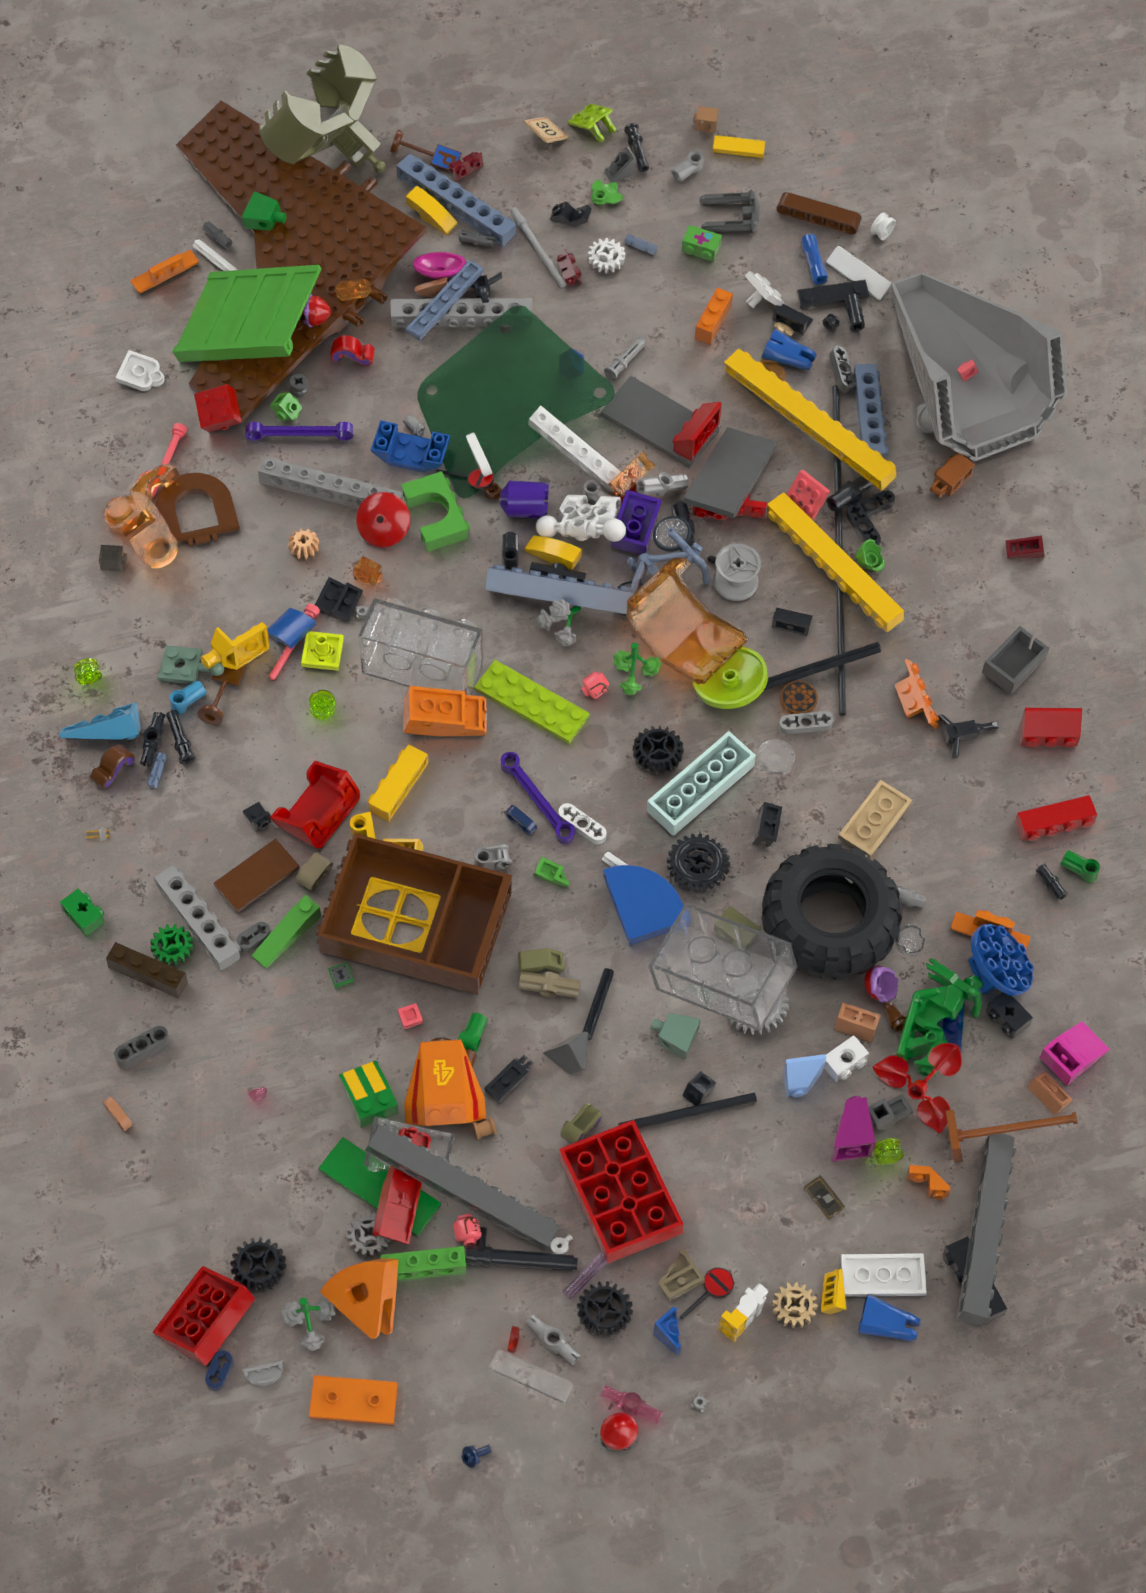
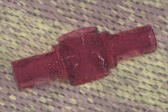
M605 1384L604 1390H602L600 1397L617 1404V1407L621 1408L625 1414L638 1417L643 1416L656 1424L659 1423L663 1411L647 1405V1402L642 1400L635 1392H620ZM632 1400L637 1403V1406L630 1408L626 1403Z

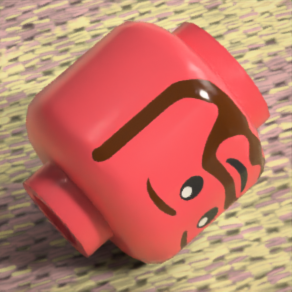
M594 671L582 679L584 686L581 689L586 697L591 696L593 699H597L608 692L610 684L602 672L599 674L597 671Z
M464 1214L457 1217V1220L453 1223L455 1240L458 1243L464 1244V1246L475 1245L476 1241L481 1238L479 1220L473 1217L472 1214Z

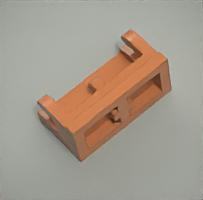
M843 1003L834 1030L850 1036L854 1035L856 1038L872 1043L881 1015Z

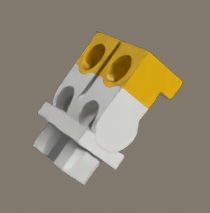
M759 1283L753 1290L748 1287L736 1309L732 1313L726 1310L721 1315L718 1330L735 1342L753 1321L754 1315L758 1317L761 1314L768 1290Z

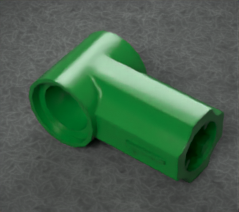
M1070 850L1065 853L1060 863L1064 868L1080 875L1082 880L1087 883L1096 881L1100 870L1098 861L1086 859Z
M472 1013L465 1030L461 1031L458 1039L462 1040L466 1050L471 1049L476 1053L479 1048L482 1033L488 1022V1018L483 1014Z

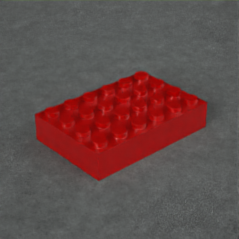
M634 1120L559 1149V1160L607 1264L683 1234L684 1223Z

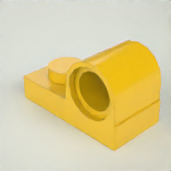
M371 812L357 814L350 819V832L352 836L356 833L375 838ZM358 825L363 826L362 828H355Z

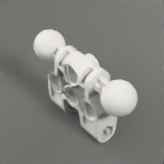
M567 495L559 508L562 521L558 522L550 515L542 516L536 523V530L540 536L549 538L554 537L557 532H561L563 537L571 536L579 541H584L591 537L597 539L600 535H604L607 540L612 542L620 541L626 533L624 523L617 519L621 509L620 497L601 496L595 505L588 504L586 495Z

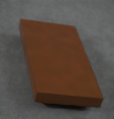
M275 838L215 881L214 886L238 913L300 867Z

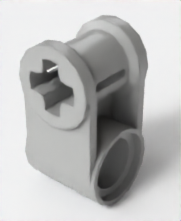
M507 844L479 848L475 852L474 865L491 870L509 868L512 866V860L509 859L508 855L509 846ZM485 858L487 859V861H481L479 859Z

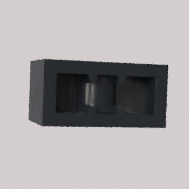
M1003 992L990 1001L986 1008L988 1017L992 1021H996L1000 1025L1001 1030L1012 1039L1030 1026L1033 1019L1013 996Z

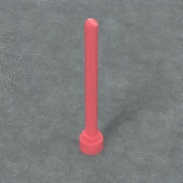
M175 423L171 430L173 437L149 490V499L155 497L179 439L186 435L188 429L181 423Z
M310 603L304 609V614L312 619L317 618L320 613V609ZM286 646L269 674L271 680L276 679L294 647L290 649Z

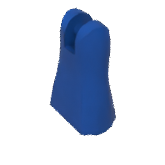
M775 329L764 348L761 358L809 370L812 366L811 362L815 360L817 354L812 349L794 341Z
M867 1294L858 1333L914 1341L917 1339L918 1332L905 1327V1325L918 1327L920 1326L921 1319Z

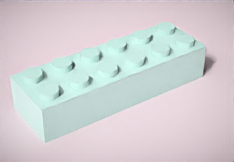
M728 731L647 801L646 811L674 836L751 770L755 765L756 755Z

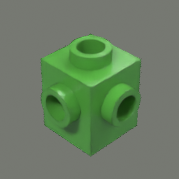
M290 392L280 393L269 406L276 413V417L283 422L295 420L303 408L299 404L298 399L292 396Z

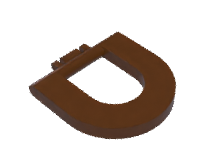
M187 473L177 476L167 482L157 496L155 509L164 546L188 541V546L190 547L194 546V540L196 545L211 542L210 537L213 538V541H218V534L240 530L230 491L222 481L214 476L204 473ZM189 494H202L208 497L213 503L218 525L181 533L176 515L177 503Z

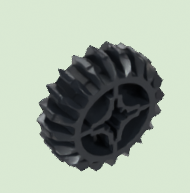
M652 725L650 731L645 728L643 733L639 732L632 748L633 757L636 759L637 765L641 764L642 770L648 768V773L652 770L655 771L656 775L658 771L665 774L666 769L671 772L673 767L677 768L684 754L683 742L680 741V736H675L674 730L669 732L668 726L662 729L661 725L658 726V729H655ZM668 744H669V745L672 747V749H673V753H672V754L669 753V750L667 749V745H668ZM644 746H646V747L648 748V749H647V750L649 751V755H648V756L645 754V752H644V750H643V747H644Z
M259 1237L258 1242L251 1238V1244L244 1241V1248L237 1246L238 1253L232 1254L234 1260L230 1262V1265L234 1267L231 1269V1274L235 1275L233 1277L234 1281H240L239 1283L244 1286L246 1285L249 1291L253 1287L256 1294L259 1288H262L264 1293L267 1286L273 1289V1282L280 1284L279 1277L285 1276L282 1270L287 1269V1266L284 1263L286 1257L282 1255L283 1250L281 1248L277 1249L278 1244L276 1242L271 1245V1240L268 1238L263 1243V1238ZM254 1252H262L259 1255L252 1254ZM271 1256L275 1259L273 1271H270L269 1266H267ZM245 1259L250 1265L246 1274L242 1271V1264ZM259 1275L264 1276V1278L254 1279Z
M599 1281L597 1288L591 1284V1291L584 1289L583 1293L585 1296H579L581 1303H577V1309H579L577 1316L582 1317L580 1324H586V1331L592 1328V1335H595L597 1331L600 1332L601 1338L604 1336V1332H607L608 1337H612V1331L618 1335L620 1334L619 1327L625 1330V1323H630L631 1321L629 1316L633 1314V1310L630 1309L633 1303L628 1301L630 1299L629 1294L623 1295L625 1292L624 1288L617 1290V1283L610 1287L609 1281L606 1282V1286H602V1283ZM606 1295L602 1300L596 1299L598 1296ZM613 1298L621 1305L622 1312L612 1305ZM608 1304V1310L606 1309L601 1316V1309H604ZM588 1306L598 1314L596 1320L590 1316ZM606 1319L615 1320L610 1323H603Z

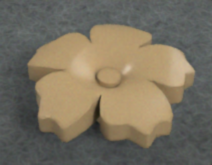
M780 322L774 324L778 331L785 333L789 337L793 335L794 330L788 325Z

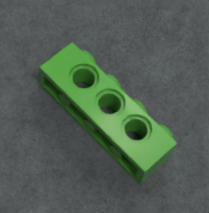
M464 1246L381 1255V1258L398 1259L397 1281L466 1274Z

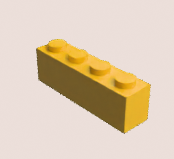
M409 744L405 750L402 749L400 751L397 762L389 767L388 775L385 779H381L375 794L372 793L368 799L369 812L388 822L428 765V754Z

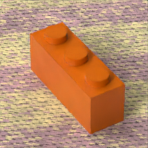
M718 287L716 288L696 325V340L711 345L732 307L733 293Z

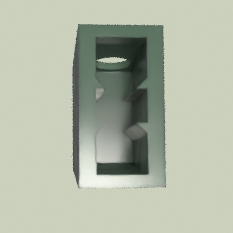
M669 1013L665 1022L654 1018L650 1030L660 1033L658 1038L659 1045L686 1060L698 1032L700 1019Z

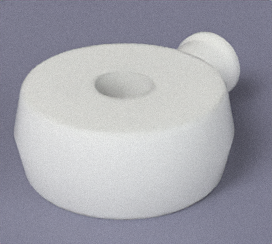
M568 1234L565 1238H554L550 1244L551 1253L566 1254L569 1250L568 1243L573 1240V1237Z

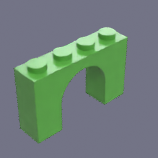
M442 471L401 484L403 499L408 508L428 502H435L443 505L448 511L447 516L441 521L420 528V538L427 552L468 539V531H470L468 521H464L462 517L464 515L461 506L456 504L455 492L450 490L449 479L444 477Z

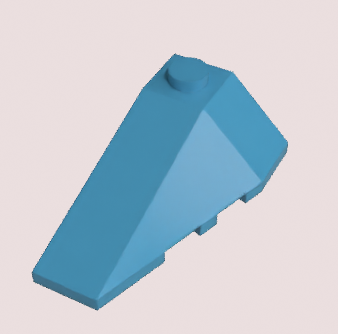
M136 702L112 709L113 712L107 716L102 714L96 715V717L90 720L91 722L83 720L61 729L59 736L60 738L134 739L141 730L138 705Z

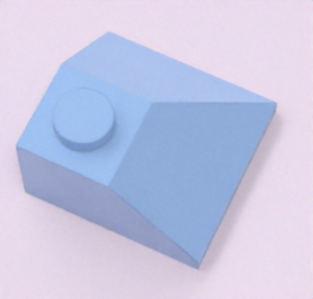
M826 1054L786 1059L783 1080L787 1097L799 1098L809 1092L823 1073Z

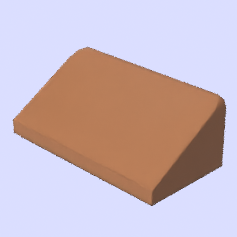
M1046 1072L1035 1077L1028 1085V1089L1054 1115L1058 1114L1073 1101Z

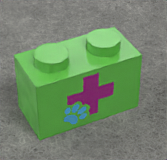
M689 225L682 240L681 251L705 260L714 261L721 247L722 235Z

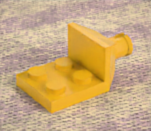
M261 622L244 634L237 636L234 640H231L217 627L211 641L210 652L200 657L202 664L205 668L210 669L215 664L221 662L224 667L235 670L239 669L270 649L267 626Z

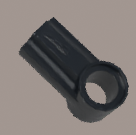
M507 532L502 535V565L505 566V569L512 570V567L517 568L519 565L518 534L514 532Z

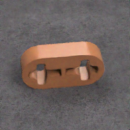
M112 1096L102 1101L106 1110L123 1131L133 1126L128 1116Z

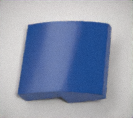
M289 608L267 629L268 637L278 644L281 642L292 649L316 625V622L301 611Z

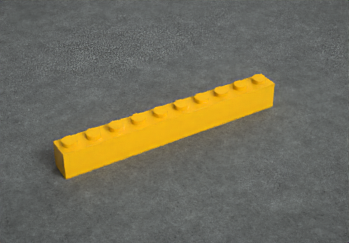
M784 492L767 504L768 518L771 521H775L783 533H787L795 545L798 544L804 554L808 557L810 556L816 566L822 568L828 578L838 584L841 591L846 592L855 604H859L863 612L867 616H871L880 629L883 628L886 632H889L904 620V610Z

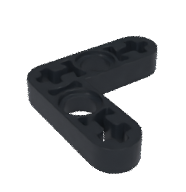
M885 490L848 506L847 519L862 543L871 538L876 540V545L880 546V534L869 517L893 507L895 502L893 492ZM872 503L875 505V508L868 509L866 504ZM866 524L869 528L862 530L859 528V525Z

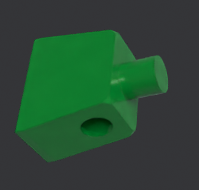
M254 192L241 218L244 227L247 229L271 231L276 222L285 223L287 214L281 212L277 200Z

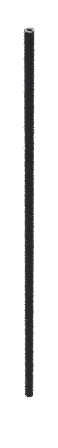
M837 385L832 386L833 420L840 422L839 388ZM833 454L835 493L841 488V460ZM841 508L837 512L835 511V543L843 550ZM836 583L838 655L845 653L844 592L841 591ZM845 664L838 666V706L840 716L846 715Z

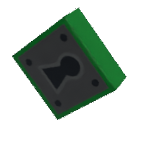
M347 963L328 968L334 988L353 983V977Z

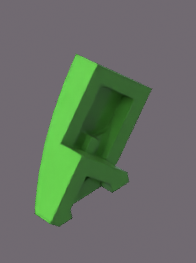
M541 857L533 876L566 888L570 884L569 880L565 877L562 865L559 866Z

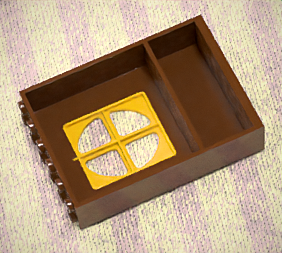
M354 833L353 839H349L347 844V856H343L340 867L342 870L336 874L334 881L335 889L330 891L328 898L329 906L323 910L322 919L324 920L322 925L319 924L316 930V936H318L317 944H319L320 952L479 995L512 894V875ZM386 890H398L400 892L393 911H386L367 905L368 899L379 892ZM407 894H413L424 903L429 914L427 920L424 921L401 914ZM364 913L390 920L382 940L376 939L365 929L362 922V915ZM398 922L424 929L422 935L411 942L403 944L391 943V938Z

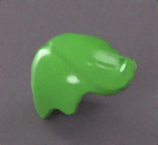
M866 540L857 549L855 558L861 567L879 572L885 566V561L881 556L882 548L876 545L874 540Z

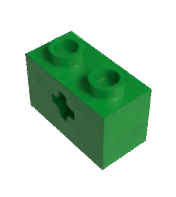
M78 888L61 900L60 905L62 911L87 937L105 923L103 919L104 912L98 905L94 906L91 903L92 899L88 893H82Z

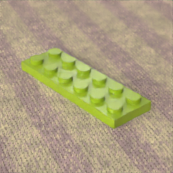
M497 660L493 661L474 686L476 692L567 744L572 742L590 717L589 712Z

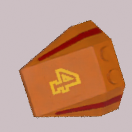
M461 1039L420 1043L404 1102L405 1124L431 1126L470 1123L486 1119L485 1097Z

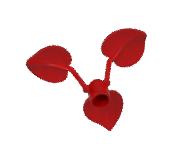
M942 1043L935 1046L928 1056L929 1063L935 1066V1068L924 1080L918 1079L913 1083L911 1076L907 1074L909 1065L904 1058L890 1055L876 1063L872 1068L876 1075L887 1085L901 1088L906 1085L908 1080L909 1096L915 1100L922 1099L917 1108L920 1120L938 1134L941 1133L948 1124L946 1111L950 1110V1105L942 1096H936L932 1099L930 1095H925L928 1091L927 1082L938 1070L942 1075L953 1076L961 1069L962 1056L960 1047L953 1043Z

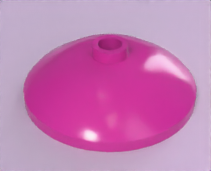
M449 252L427 253L418 256L413 261V267L418 273L435 280L444 277L448 279L455 276L466 264V260L462 256Z

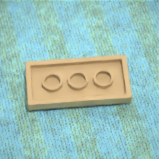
M880 780L839 833L838 839L852 848L855 847L864 851L867 857L871 858L912 804V799Z

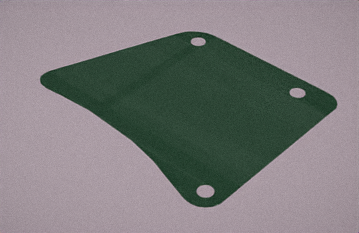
M519 305L503 313L426 377L419 387L417 399L431 435L432 432L450 435L443 459L446 471L469 475L470 472L479 468L466 439V435L474 432L491 471L495 475L506 463L542 437L528 425L529 418L540 406L561 423L565 424L607 405L613 399L615 390L609 381L527 307ZM501 325H510L511 331L507 334H502L499 330ZM429 385H436L438 387L437 393L429 395L426 389ZM597 388H603L606 394L602 398H597L594 396V391ZM449 475L453 488L460 497H470L480 490L472 488L468 484L467 478Z

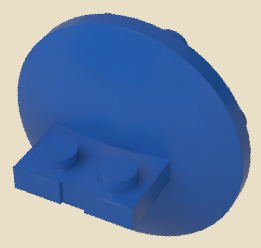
M984 924L977 928L971 937L973 956L968 959L973 974L983 982V987L980 988L981 993L987 995L997 988L1005 994L1019 996L1028 991L1033 982L1032 971L1034 966L1028 959L1025 946L1021 943L1019 944L1001 925Z

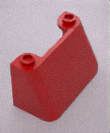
M314 761L306 772V778L310 783L307 789L289 811L284 807H279L270 818L278 827L311 847L320 849L327 843L358 803L360 790L348 771Z

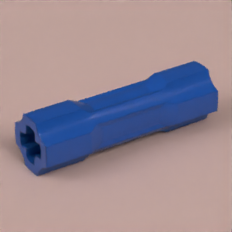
M814 234L804 235L801 238V244L807 257L813 283L816 285L824 284L828 281V275L820 256L816 236Z

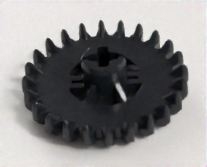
M701 833L698 834V837L691 834V838L683 836L684 841L678 839L677 845L673 844L671 846L672 850L668 851V856L670 857L666 860L667 863H670L667 866V870L673 869L670 872V877L676 875L674 883L681 880V888L688 884V891L694 886L696 893L699 887H702L703 892H706L707 885L713 890V883L720 886L719 879L725 881L723 873L726 875L729 873L730 862L728 860L730 856L726 854V848H721V842L716 844V838L710 840L709 835L703 838ZM709 855L712 858V861L707 860ZM685 862L690 863L688 868L685 866Z

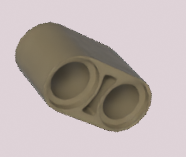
M317 852L314 853L297 874L296 882L310 891H314L331 871L333 862Z

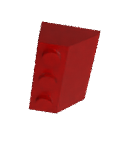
M703 403L699 409L696 408L690 421H686L680 434L677 433L673 438V451L690 461L693 460L720 424L722 403Z
M1025 707L1019 725L1021 746H1065L1068 748L1078 746L1081 737L1082 708Z

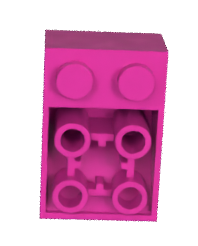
M1082 1021L1044 1047L1039 1058L1068 1086L1109 1052L1110 1049Z

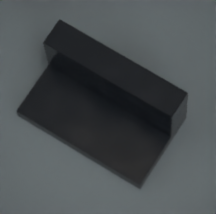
M782 304V306L777 305L773 310V321L788 325L794 332L802 336L813 322L812 318L785 304Z
M776 608L771 628L808 636L813 616Z

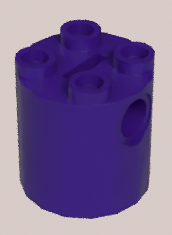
M509 480L501 491L500 506L507 517L540 519L542 516H546L548 512V502H545V500H548L549 484H545V482Z

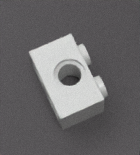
M853 1035L826 1054L824 1069L835 1082H838L840 1079L845 1080L852 1074L854 1069H861L867 1064L869 1052ZM842 1058H848L851 1062L845 1063L842 1061Z

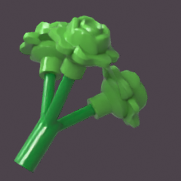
M637 643L631 644V654L629 651L619 650L613 655V665L617 666L618 671L623 670L627 672L631 668L628 680L619 685L620 688H623V693L627 695H635L637 691L642 689V686L635 682L634 671L637 659L643 664L641 671H643L644 676L653 677L654 674L659 672L661 666L658 657L650 656L648 659L641 657L638 654Z

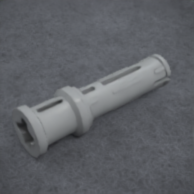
M638 337L621 356L615 357L613 363L604 369L605 375L611 380H616L618 374L621 371H625L627 364L646 346L645 339Z

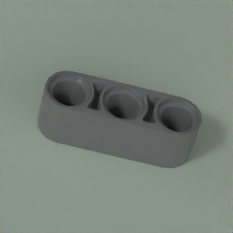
M156 1026L118 1046L114 1051L117 1065L122 1069H128L166 1049L170 1044L168 1031L163 1026ZM160 1035L165 1036L162 1040H156V1037ZM141 1045H146V1046H147V1047H146L145 1049H143V1050H139V1049H138V1047L141 1046ZM122 1055H129L126 1059H120Z

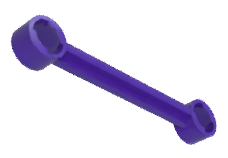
M249 422L245 426V437L252 441H258L263 436H336L339 440L347 441L351 440L354 436V426L350 422H339L336 426H263L259 422Z
M514 752L504 753L501 757V769L505 773L514 776L556 830L555 837L557 841L562 844L571 843L575 837L574 826L569 822H563L520 767L519 756ZM514 759L516 762L513 767H508L505 765V760ZM569 829L571 831L569 837L560 836V830Z

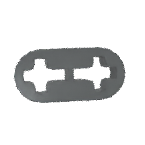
M258 922L242 932L236 939L241 949L240 951L244 953L250 952L261 945L271 933L270 927L266 922ZM258 929L265 930V934H258ZM242 940L249 941V945H242Z

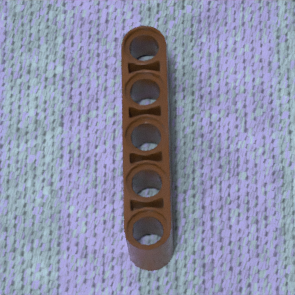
M789 192L782 193L776 207L777 212L781 215L849 235L856 234L862 220L861 215L857 212Z

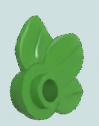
M597 179L592 184L593 193L591 200L596 205L616 204L624 197L622 194L617 193V182L604 185L601 180Z

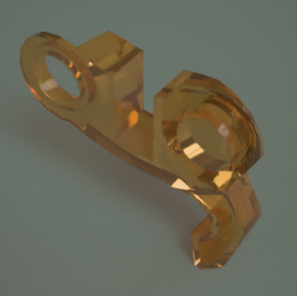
M162 464L140 474L132 489L129 490L130 494L113 498L103 511L104 520L110 528L125 537L150 519L152 524L130 539L136 553L148 567H163L169 564L178 552V543L166 520L153 504L152 497L155 487L162 484L169 487L180 476L174 465ZM167 542L170 545V549L163 558L153 559L149 556V551L154 544Z

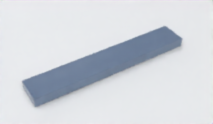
M469 260L406 328V333L421 341L481 276L484 268Z

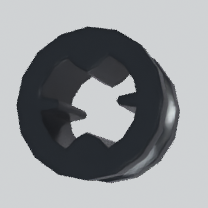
M828 314L822 320L824 327L829 331H834L840 325L839 319L834 314Z

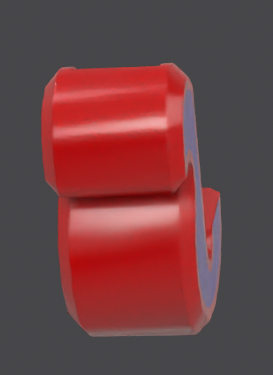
M340 336L332 343L330 358L337 362L345 355L363 366H369L373 363L375 348L369 343L362 345L353 336Z

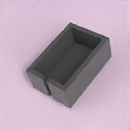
M1021 626L985 661L982 670L985 676L1010 695L1046 659L1049 647L1037 638L1034 639L1032 647L1029 649L1033 635Z

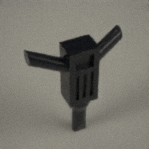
M499 272L490 279L487 278V275H482L470 286L474 288L476 298H481L482 303H489L490 285L502 279V272Z
M943 714L938 715L939 720L945 724L942 732L946 743L953 742V759L959 756L960 741L975 739L983 731L999 728L997 721L985 724L975 723V720L953 723Z

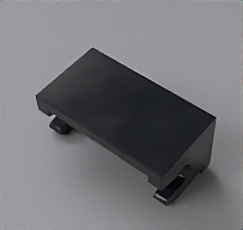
M768 802L762 804L758 810L752 844L758 845L760 842H766V847H769L773 842L777 841L782 806Z

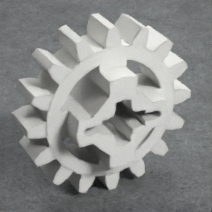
M608 238L605 241L599 239V243L593 242V246H589V264H593V269L598 268V272L605 270V273L608 270L614 272V268L620 269V265H624V247H620V242L615 244V239H612L611 242L608 241Z

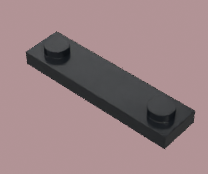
M866 280L797 290L800 308L844 302V298L849 294H857L859 299L869 297Z

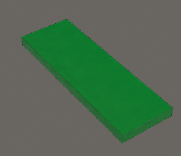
M342 1137L319 1166L318 1170L378 1210L383 1183L389 1167ZM420 1190L411 1232L417 1238L442 1206V1203L423 1190Z

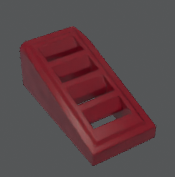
M1042 535L1005 540L1007 558L1045 557ZM1012 546H1015L1016 552H1012ZM1019 546H1023V551H1020Z

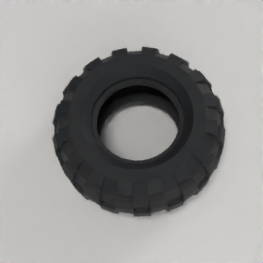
M828 844L827 847L820 848L818 845L802 849L799 855L789 856L780 864L778 870L772 873L766 884L762 901L761 919L763 930L768 934V942L775 953L780 956L783 955L786 959L785 963L796 971L801 969L808 972L810 977L818 979L823 977H833L834 980L849 979L850 975L854 973L861 975L873 968L878 961L884 960L892 950L902 921V904L899 901L900 893L895 881L891 877H887V870L876 859L872 861L866 857L867 854L864 851L855 847L853 850L842 848V844ZM826 890L837 891L847 895L857 904L863 919L857 926L841 933L825 932L813 926L806 919L801 909V903L808 896L816 892Z

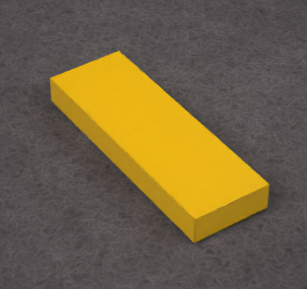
M718 135L714 137L713 152L757 158L764 157L765 141Z

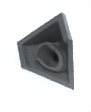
M628 146L621 149L610 166L604 169L610 180L614 183L636 174V157Z
M585 1031L571 1036L546 1050L543 1054L570 1074L585 1070L588 1032Z

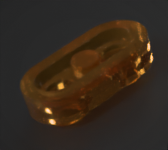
M366 279L342 281L336 285L335 292L336 296L341 300L362 298L370 294L371 286Z

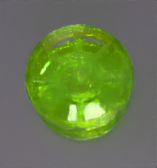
M84 658L73 665L76 682L78 681L81 685L93 684L102 678L99 661L95 658Z
M321 689L311 694L309 697L311 715L319 720H326L334 715L336 702L334 695L330 691Z
M888 1138L876 1142L873 1149L874 1153L877 1154L875 1156L876 1162L884 1165L903 1159L904 1153L900 1149L902 1146L901 1141L898 1138Z

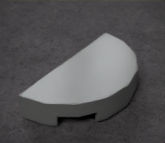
M283 1360L242 1369V1372L250 1384L257 1387H267L274 1384L281 1377Z

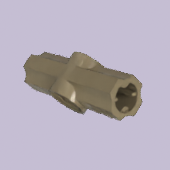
M522 971L519 982V989L539 992L545 997L561 995L578 998L580 980L563 978L553 972L538 974Z

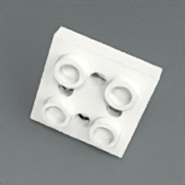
M751 271L745 275L756 288V291L746 300L752 308H755L763 298L776 306H782L784 303L780 299L782 295L770 286L771 283L765 277H762L759 273L754 274Z

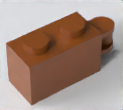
M958 452L954 456H950L945 465L935 471V478L930 491L939 498L945 493L951 496L973 474L975 464Z

